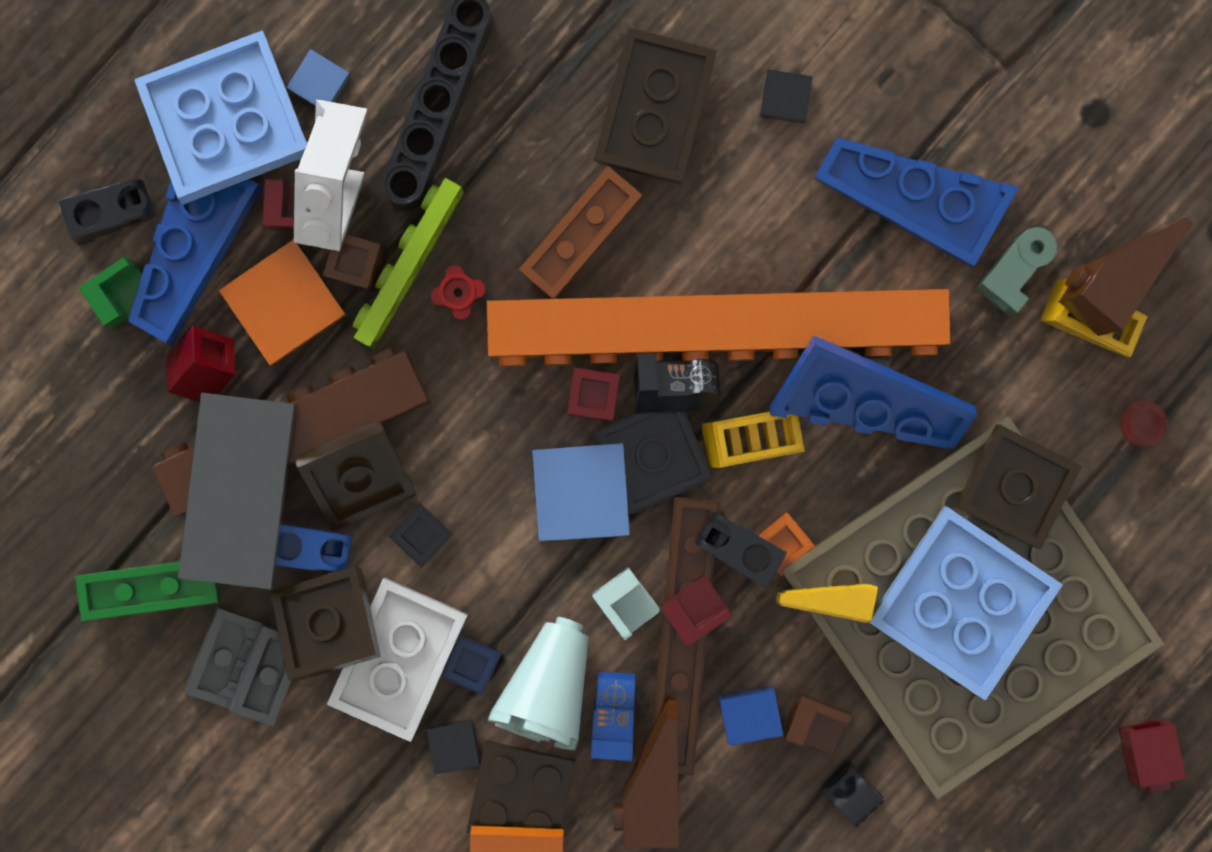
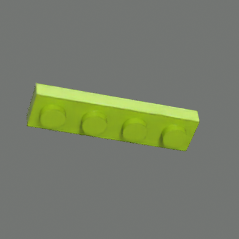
M445 178L440 187L433 184L421 204V208L426 211L417 227L410 224L398 245V248L403 250L395 266L389 263L386 265L375 286L380 290L372 306L367 303L364 304L353 323V327L358 330L354 336L356 340L375 350L464 194L461 186Z

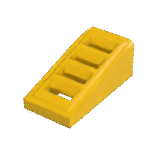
M1067 279L1057 280L1042 313L1041 321L1126 358H1131L1148 316L1136 310L1125 328L1121 331L1118 340L1112 338L1114 333L1098 336L1085 324L1079 322L1080 320L1058 302L1068 287L1065 285Z
M769 411L702 424L707 461L710 468H722L805 452L799 416L788 414L787 418L771 416ZM781 419L786 443L784 446H779L774 420ZM757 423H763L767 449H761ZM744 426L749 451L743 453L739 427ZM725 429H726V435H727V441H728V446H729L730 455H728L727 447H726V441H725V436H724V430H725Z
M854 584L783 590L782 592H777L775 601L778 605L869 623V621H872L878 586Z

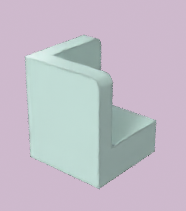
M629 567L592 593L594 600L624 640L631 637L632 632L660 611L658 605Z

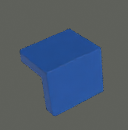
M771 685L718 695L726 737L730 745L783 736L775 690Z

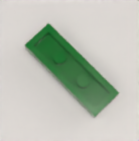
M180 561L75 576L81 621L221 602L219 583L179 579Z

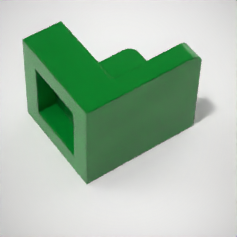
M123 257L78 287L103 326L116 329L129 319L142 272L135 261Z

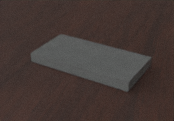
M201 393L178 574L179 579L270 590L274 588L296 404Z

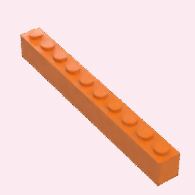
M949 289L487 301L488 356L490 359H499L500 367L526 366V358L544 357V364L547 366L572 365V357L590 356V364H617L618 355H636L637 361L638 354H656L657 361H663V354H682V362H687L694 359L709 360V353H727V361L755 360V352H773V360H793L801 357L800 351L806 349L813 336H817L846 350L864 349V356L868 358L891 357L893 348H910V356L938 355V347L950 345Z

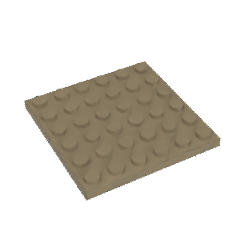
M1009 416L995 423L781 570L792 589L854 584L878 586L875 610L942 508L946 506L1063 584L986 701L872 624L808 611L936 800L1165 645L1066 500L1041 549H1036L954 507L995 425L1000 424L1021 435Z

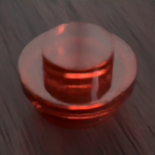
M1139 401L1125 409L1121 417L1120 426L1124 437L1130 443L1146 447L1158 443L1164 437L1168 422L1166 414L1160 406L1150 401Z

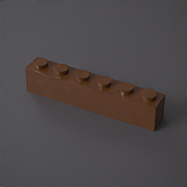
M395 347L384 350L369 358L372 365L361 371L355 372L353 366L329 376L330 385L314 392L310 385L287 395L288 402L296 404L289 467L296 465L295 456L378 420H381L382 424H386L431 403L409 353L402 351L397 354ZM187 443L177 445L162 452L161 456L164 461L152 466L174 517L185 516L187 510L194 447L189 449Z

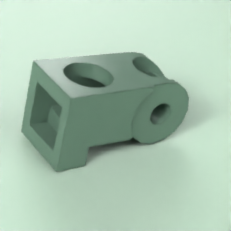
M1034 227L1017 236L974 289L1008 317L1018 313L1029 300L1020 289L1036 270L1049 264L1057 253V242L1053 234L1044 228Z

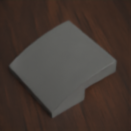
M217 605L184 688V693L229 708L231 713L274 727L291 683L287 676L278 628Z

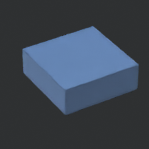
M310 49L286 88L316 107V99L335 102L351 75L346 70Z

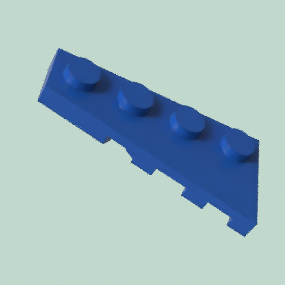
M839 137L834 141L813 179L970 268L975 267L1019 188L1007 183L1000 184L982 179L981 176L967 172L960 173L938 167L936 164L927 161H917L898 156L894 152Z
M248 179L182 205L170 180L166 193V198L168 199L161 224L157 223L152 240L155 242L149 264L144 266L128 322L171 346L173 345L263 188L259 184Z
M817 336L812 337L770 404L771 416L787 418L788 414L808 417V422L824 426H828L829 422L853 426L856 432L872 434L873 431H882L895 434L898 440L954 450L977 417L974 405Z

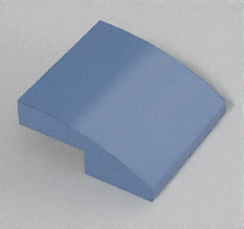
M623 443L532 450L539 541L630 535Z

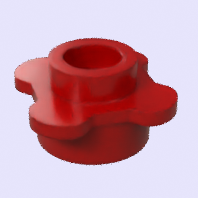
M454 265L446 269V277L441 281L439 287L432 290L431 299L435 305H444L450 309L456 319L464 320L471 315L470 308L475 300L484 296L485 286L482 281L472 280L464 275L463 269L460 266ZM457 288L462 290L460 297L454 295V290Z

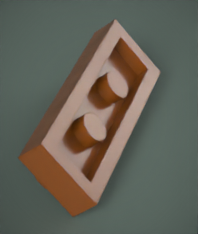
M607 166L520 267L519 272L551 299H556L641 200L643 195Z

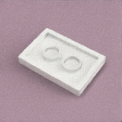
M384 577L370 606L381 657L343 668L327 705L411 742L468 614Z

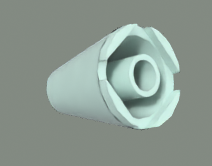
M557 617L555 623L546 622L492 708L487 721L495 723V726L537 742L541 740L547 742L550 739L555 740L553 747L575 751L579 740L589 637L581 633L583 625L562 617Z

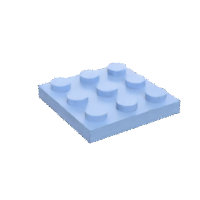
M263 30L134 79L177 198L182 205L302 159L307 141Z
M944 506L873 611L872 621H869V623L986 701L1063 584L950 508Z

